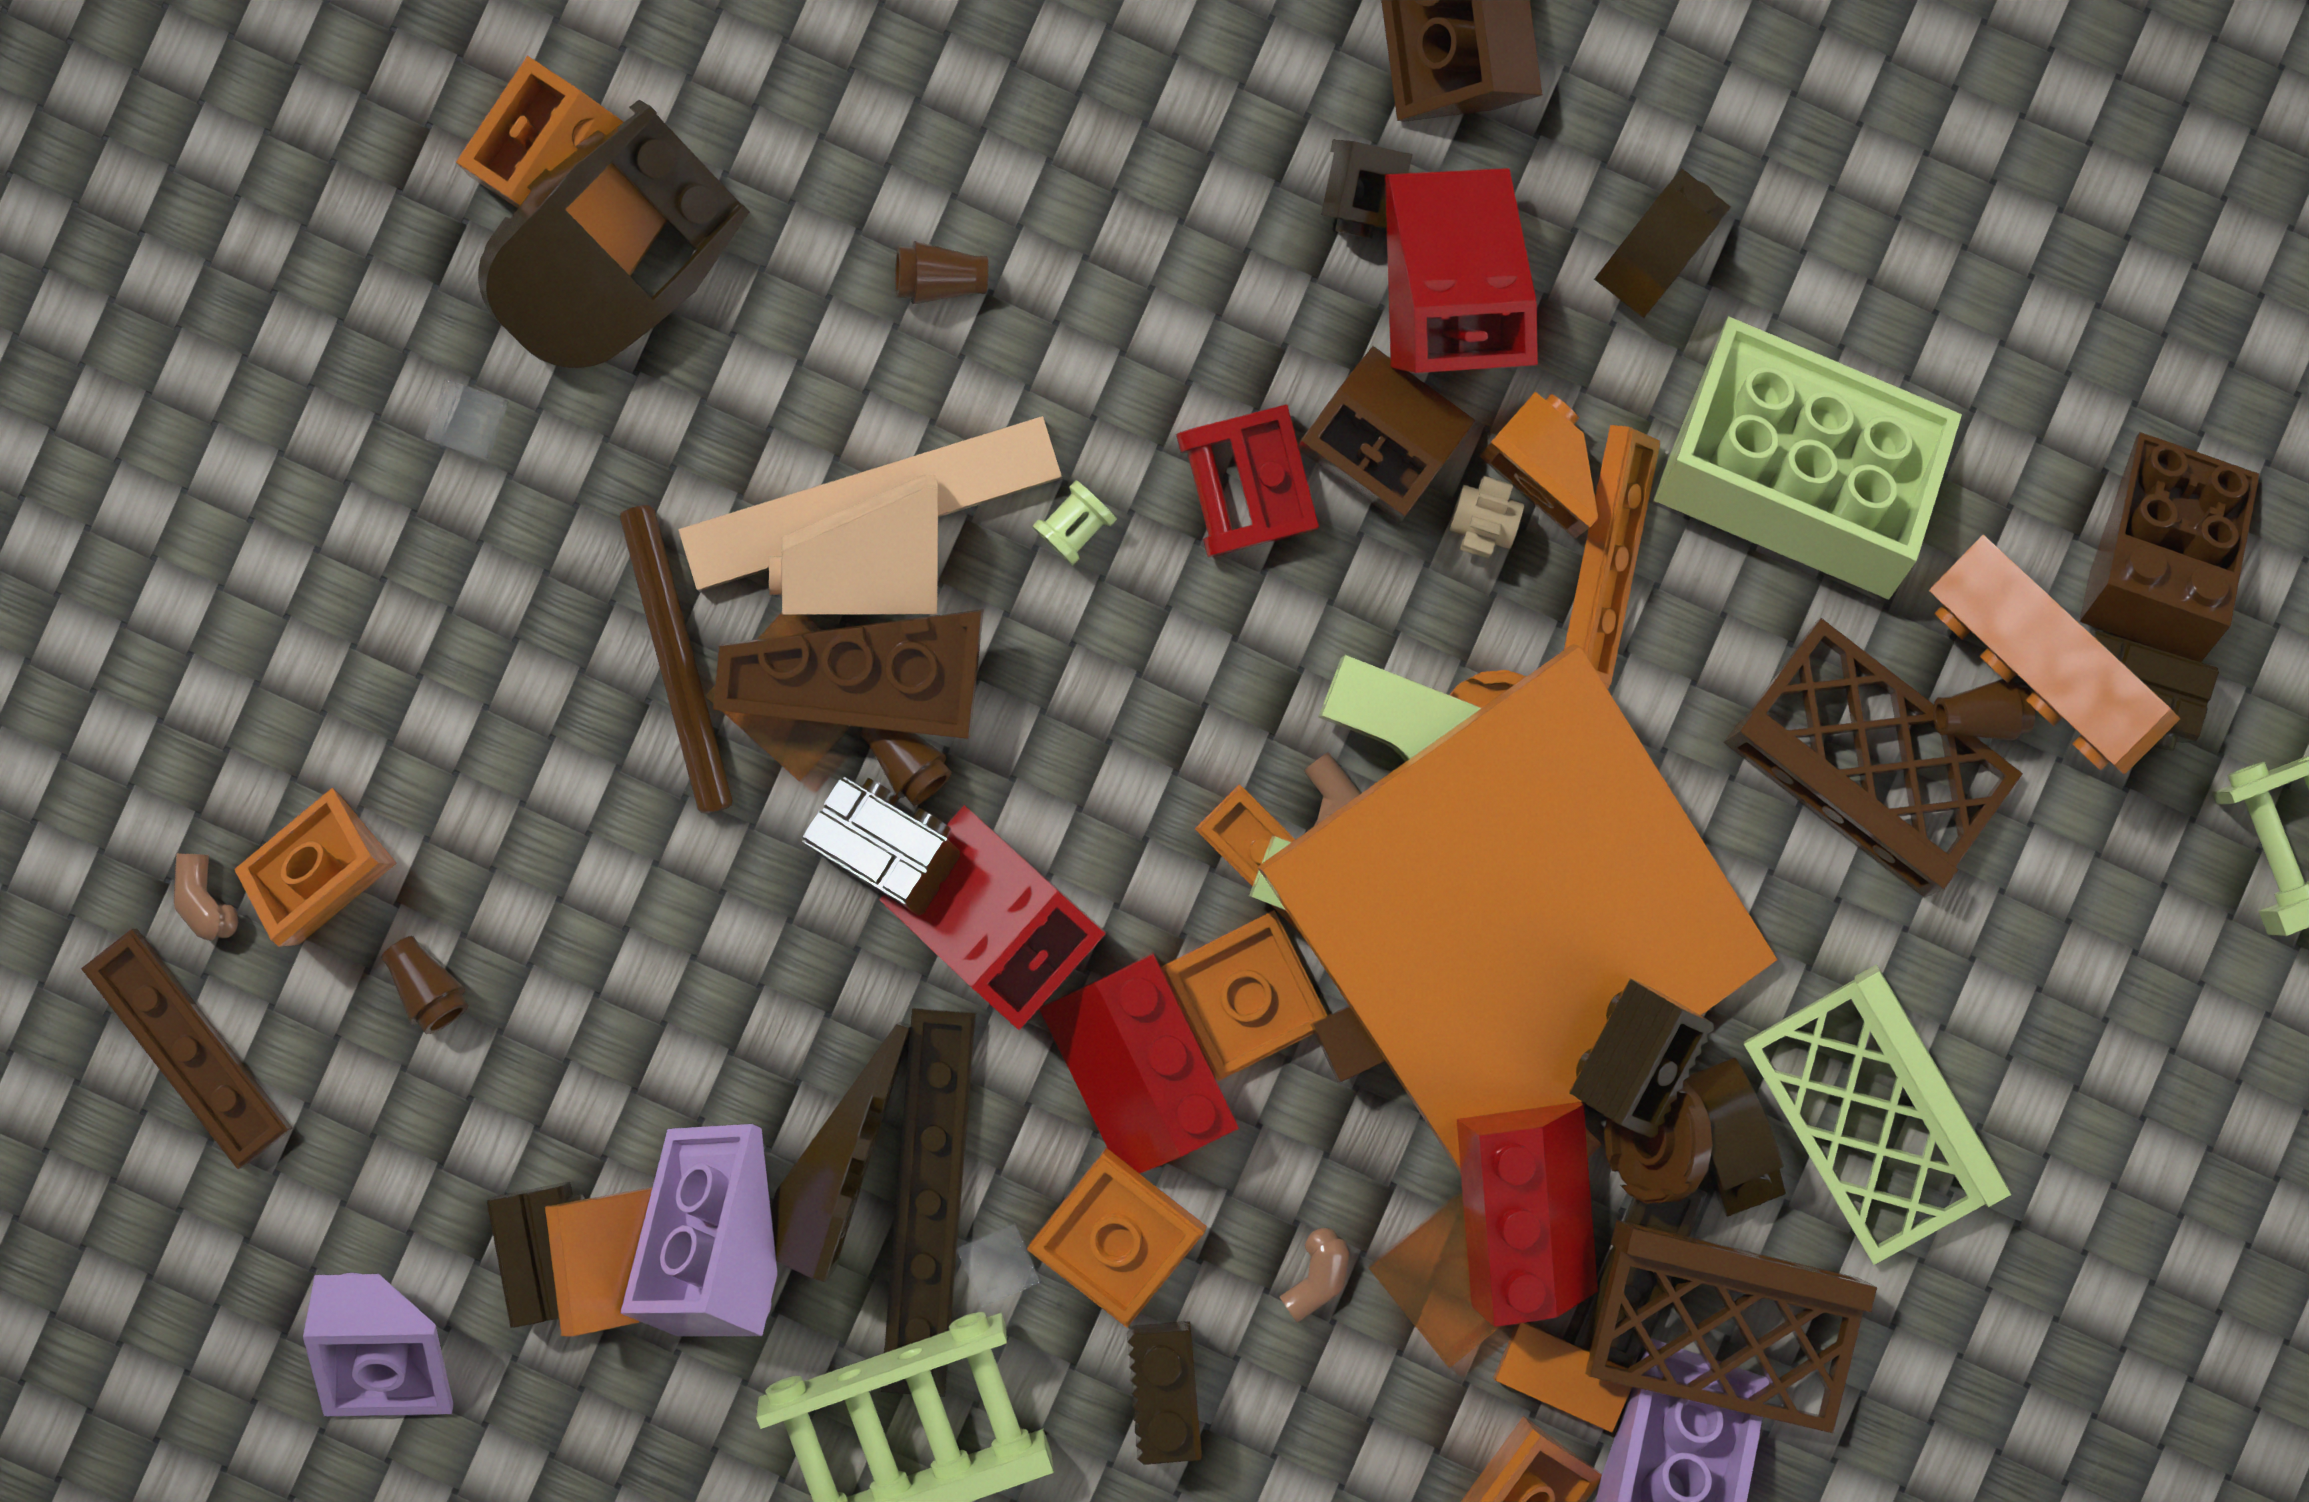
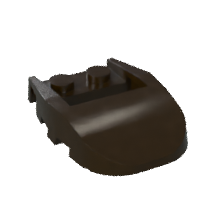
M641 100L629 106L635 114L608 135L597 130L576 146L578 150L551 171L545 169L527 187L531 192L511 218L505 217L488 240L484 253L480 258L478 283L487 309L531 355L545 363L567 368L591 367L612 359L629 347L696 292L750 213L657 115V112ZM610 163L619 170L695 250L683 267L652 298L565 210Z

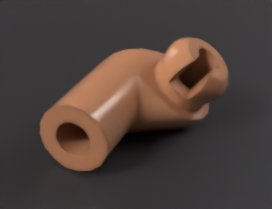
M1329 752L1325 753L1304 770L1323 795L1318 820L1314 826L1361 794Z
M176 853L174 906L176 912L197 937L212 941L216 936L220 938L232 936L238 926L236 909L232 905H218L207 892L209 855Z
M1330 1228L1317 1229L1307 1237L1305 1249L1311 1256L1308 1277L1279 1296L1297 1323L1336 1297L1344 1288L1350 1254L1346 1242L1343 1239H1338L1336 1232Z

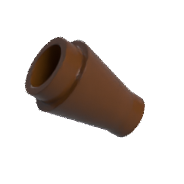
M914 241L912 247L898 246L895 264L896 297L911 298L912 304H919L969 294H986L989 271L988 257L974 256Z
M2000 679L1952 696L1938 697L1933 707L1935 727L1942 736L1956 734L2015 741L2020 734L2029 733L2033 729L2035 709L2026 701L2032 692L2024 682L2014 683L2011 679L2007 683L2004 679Z
M864 727L860 733L861 737L870 746L896 795L900 798L906 797L913 806L919 805L933 796L948 781L952 774L951 770L944 764L946 755L916 733Z
M408 936L399 940L382 954L381 958L390 971L411 1025H419L425 1034H432L454 1022L467 1010L469 1005L462 996L465 988L419 945L414 936Z

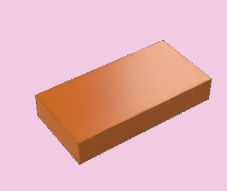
M1526 1322L1516 1324L1493 1376L1494 1380L1609 1432H1613L1632 1389L1631 1386L1589 1377L1585 1372L1590 1351ZM1607 1359L1606 1365L1626 1370L1628 1369L1625 1366H1622L1618 1363H1615Z

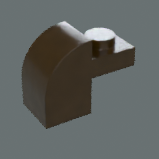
M1681 168L1594 280L1641 317L1645 318L1712 234L1731 206L1718 197L1708 185L1698 181Z
M1736 1057L1691 1074L1684 1079L1701 1097L1710 1119L1713 1147L1709 1170L1718 1201L1726 1216H1732L1785 1195L1786 1191L1780 1172L1784 1165L1776 1140L1757 1095Z

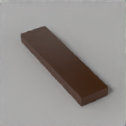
M138 929L129 930L81 968L237 1169L245 1167L293 1129Z

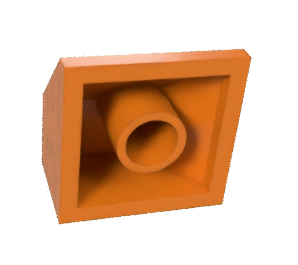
M1535 391L1491 441L1480 457L1576 539L1598 519L1585 436L1574 425L1579 420L1578 415L1565 402L1553 394L1544 399Z

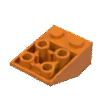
M527 55L456 163L469 177L516 208H519L531 192L527 187L545 169L550 171L578 150L576 148L578 144L597 130L608 135L624 123V121ZM612 163L565 209L629 276L632 275L667 222Z

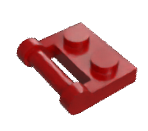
M1287 404L1192 428L1176 434L1180 453L1188 454L1208 532V537L1203 539L1208 558L1319 529ZM1229 441L1251 522L1249 526L1234 530L1212 446Z

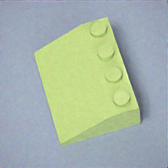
M1728 316L1674 443L1654 501L1889 600L1917 561L1962 414Z

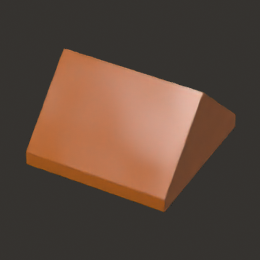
M331 788L234 870L270 940L278 947L300 945L397 863L342 796Z
M1523 1416L1461 1502H1586L1599 1485L1602 1474Z

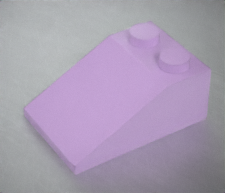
M753 1124L668 1129L620 1313L675 1336H762L766 1319L771 1309V1298L777 1278L762 1129Z
M1651 1338L1657 1350L1667 1344ZM1646 1349L1644 1350L1642 1359L1649 1356ZM1684 1349L1664 1360L1675 1381L1685 1384L1710 1370L1702 1355ZM1656 1366L1643 1373L1662 1378ZM1737 1367L1725 1374L1737 1396L1749 1398L1769 1385L1767 1377ZM1717 1381L1705 1387L1723 1392ZM1632 1387L1601 1476L1596 1502H1747L1763 1417Z

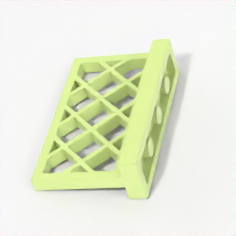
M1877 964L1854 976L1855 980L1744 1041V1046L1873 1265L1985 1204L1990 1207L2011 1195L2006 1182ZM1852 999L1864 1020L1857 1046L1821 1036L1827 1012ZM1817 1018L1813 1034L1797 1030ZM1869 1032L1872 1033L1882 1052L1865 1048ZM1784 1036L1810 1042L1802 1076L1775 1070L1762 1048ZM1818 1045L1855 1054L1846 1089L1809 1079ZM1863 1057L1888 1063L1896 1074V1080L1890 1101L1854 1091ZM1782 1081L1799 1086L1795 1102ZM1902 1087L1915 1108L1898 1103ZM1806 1088L1843 1098L1834 1132L1806 1124L1800 1113ZM1851 1100L1887 1110L1878 1144L1842 1134ZM1895 1112L1922 1119L1929 1133L1922 1156L1886 1146ZM1815 1137L1831 1141L1827 1158ZM1935 1142L1948 1163L1931 1159ZM1839 1143L1875 1153L1866 1187L1839 1180L1833 1169ZM1883 1156L1920 1165L1911 1199L1875 1190ZM1928 1168L1955 1175L1967 1195L1945 1208L1919 1202ZM1847 1192L1863 1196L1859 1212ZM1875 1199L1908 1208L1902 1231L1877 1244L1865 1224L1871 1200ZM1916 1211L1931 1215L1913 1225Z

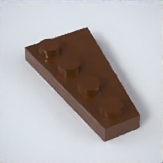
M984 609L722 644L719 646L713 710L969 739L972 729Z

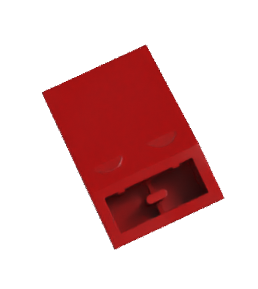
M1510 168L1385 174L1391 367L1414 373L1538 365L1537 303Z
M964 805L947 824L951 830L946 837L961 851L960 858L946 880L940 883L939 891L925 913L918 916L885 895L879 900L974 991L1020 1030L1107 932Z

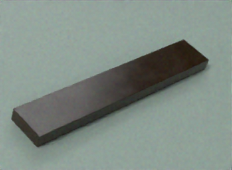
M912 1008L884 1353L950 1330L949 1325L952 1323L977 1014L974 1012ZM948 1364L930 1370L940 1397H945ZM906 1379L881 1387V1392L911 1395Z

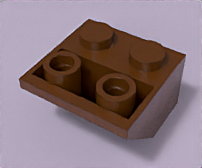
M1372 346L1306 432L1298 448L1302 453L1398 523H1401L1473 425L1475 419L1409 371L1392 368L1390 357Z

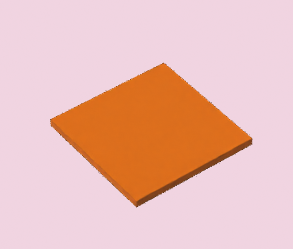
M1575 644L1570 645L1257 867L1460 1174L1457 1119L1582 1102L1577 1097L1569 1094L1577 1078V1064L1581 1056L1587 1050L1593 1048L1607 1022L1606 1013L1609 1003L1615 995L1624 990L1630 978L1660 991L1695 1013L1702 1015L1778 960L1579 645Z

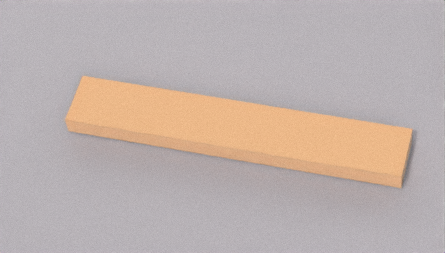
M1041 416L678 529L696 589L700 592L768 571L769 556H782V537L922 475L936 476L938 485V517L1062 479L1044 418Z

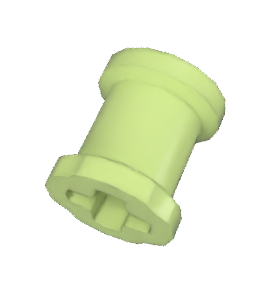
M1077 480L1069 487L1072 494L1046 521L1038 519L1032 526L1071 565H1074L1080 559L1077 552L1103 525L1111 526L1117 520L1110 510ZM1079 518V520L1066 532V530Z

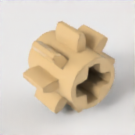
M1484 476L1481 479L1479 489L1465 485L1462 486L1449 526V531L1464 535L1460 550L1488 559L1492 555L1495 545L1510 550L1524 509L1523 503L1509 499L1513 488L1512 484Z

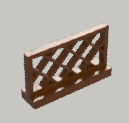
M1822 618L1815 622L1745 718L1737 723L1723 742L1924 898L1938 893L1947 887L1959 870L1956 866L2023 775L2021 771L1974 736L1941 735L1945 757L1914 760L1909 725L1928 723L1936 729L1933 718L1934 704ZM1820 640L1840 655L1844 679L1813 682L1809 655ZM1855 667L1866 676L1856 677ZM1799 670L1801 684L1788 685ZM1879 685L1890 693L1894 718L1864 721L1858 687ZM1846 688L1851 723L1820 726L1815 692ZM1802 693L1808 728L1787 730L1766 713L1779 696ZM1906 707L1917 715L1907 716ZM1896 727L1902 762L1871 766L1865 731ZM1853 732L1858 767L1837 769L1825 758L1822 736ZM1810 737L1811 748L1798 738ZM1956 745L1967 754L1957 755ZM1979 762L2000 778L1987 797L1965 800L1959 764ZM1946 766L1952 801L1922 805L1916 769ZM1903 771L1909 806L1889 809L1876 799L1873 775ZM1860 776L1862 787H1860L1849 777ZM1979 807L1968 821L1966 808ZM1954 810L1958 837L1947 852L1927 838L1924 813ZM1910 815L1912 826L1899 816Z
M1616 1220L1611 1245L1616 1247L1585 1374L1601 1380L1834 1433L1863 1311L1872 1312L1877 1291L1876 1286L1855 1276ZM1630 1266L1652 1271L1665 1292L1636 1311L1633 1310L1624 1295ZM1666 1275L1685 1280L1672 1287ZM1702 1283L1711 1285L1715 1288L1725 1307L1695 1326L1679 1298ZM1727 1289L1745 1293V1295L1733 1301ZM1762 1298L1774 1300L1785 1322L1756 1340L1740 1312ZM1671 1303L1687 1332L1657 1350L1641 1322ZM1788 1304L1806 1309L1794 1316ZM1621 1306L1626 1317L1616 1323ZM1823 1312L1842 1316L1837 1341L1816 1354L1801 1326ZM1732 1318L1748 1346L1718 1364L1702 1336ZM1633 1327L1649 1356L1627 1370L1606 1365L1612 1340ZM1792 1332L1808 1360L1778 1378L1763 1350ZM1694 1342L1710 1370L1688 1384L1677 1382L1664 1360ZM1755 1357L1770 1384L1749 1398L1737 1396L1725 1374L1750 1358ZM1832 1360L1828 1374L1823 1365ZM1656 1366L1662 1378L1643 1373ZM1813 1371L1816 1372L1825 1387L1819 1414L1797 1410L1785 1390ZM1717 1381L1723 1392L1705 1387ZM1777 1395L1783 1406L1767 1403L1766 1401Z

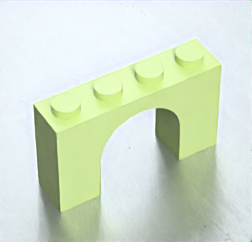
M1345 655L1340 659L1318 718L1380 741L1397 752L1406 762L1481 708ZM1272 836L1262 863L1291 842ZM1258 871L1249 896L1285 910L1261 872Z

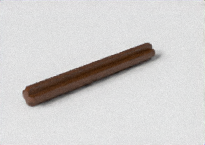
M650 505L632 507L621 512L620 521L697 809L704 814L714 813L732 806V796L655 510Z

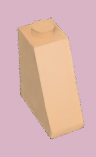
M919 476L782 537V556H769V595H782V614H937L938 485L936 476Z

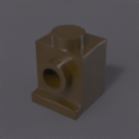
M1333 139L1330 152H1333L1334 155L1321 215L1337 218L1335 229L1337 232L1372 239L1375 227L1387 229L1385 174L1409 173L1413 154L1356 141ZM1359 178L1364 184L1365 191L1363 197L1359 201L1354 202Z

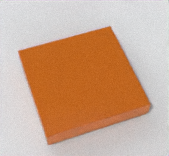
M1275 910L1161 966L1217 1081L1314 1034L1310 1024L1327 1016Z
M1105 1148L1032 1239L1026 1250L1128 1328L1202 1237L1207 1226L1109 1149Z
M653 1187L545 1207L561 1336H578L640 1322L620 1312Z

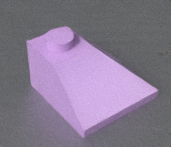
M345 1273L342 1275H315L303 1339L324 1416L452 1414L453 1400L435 1323L379 1274Z

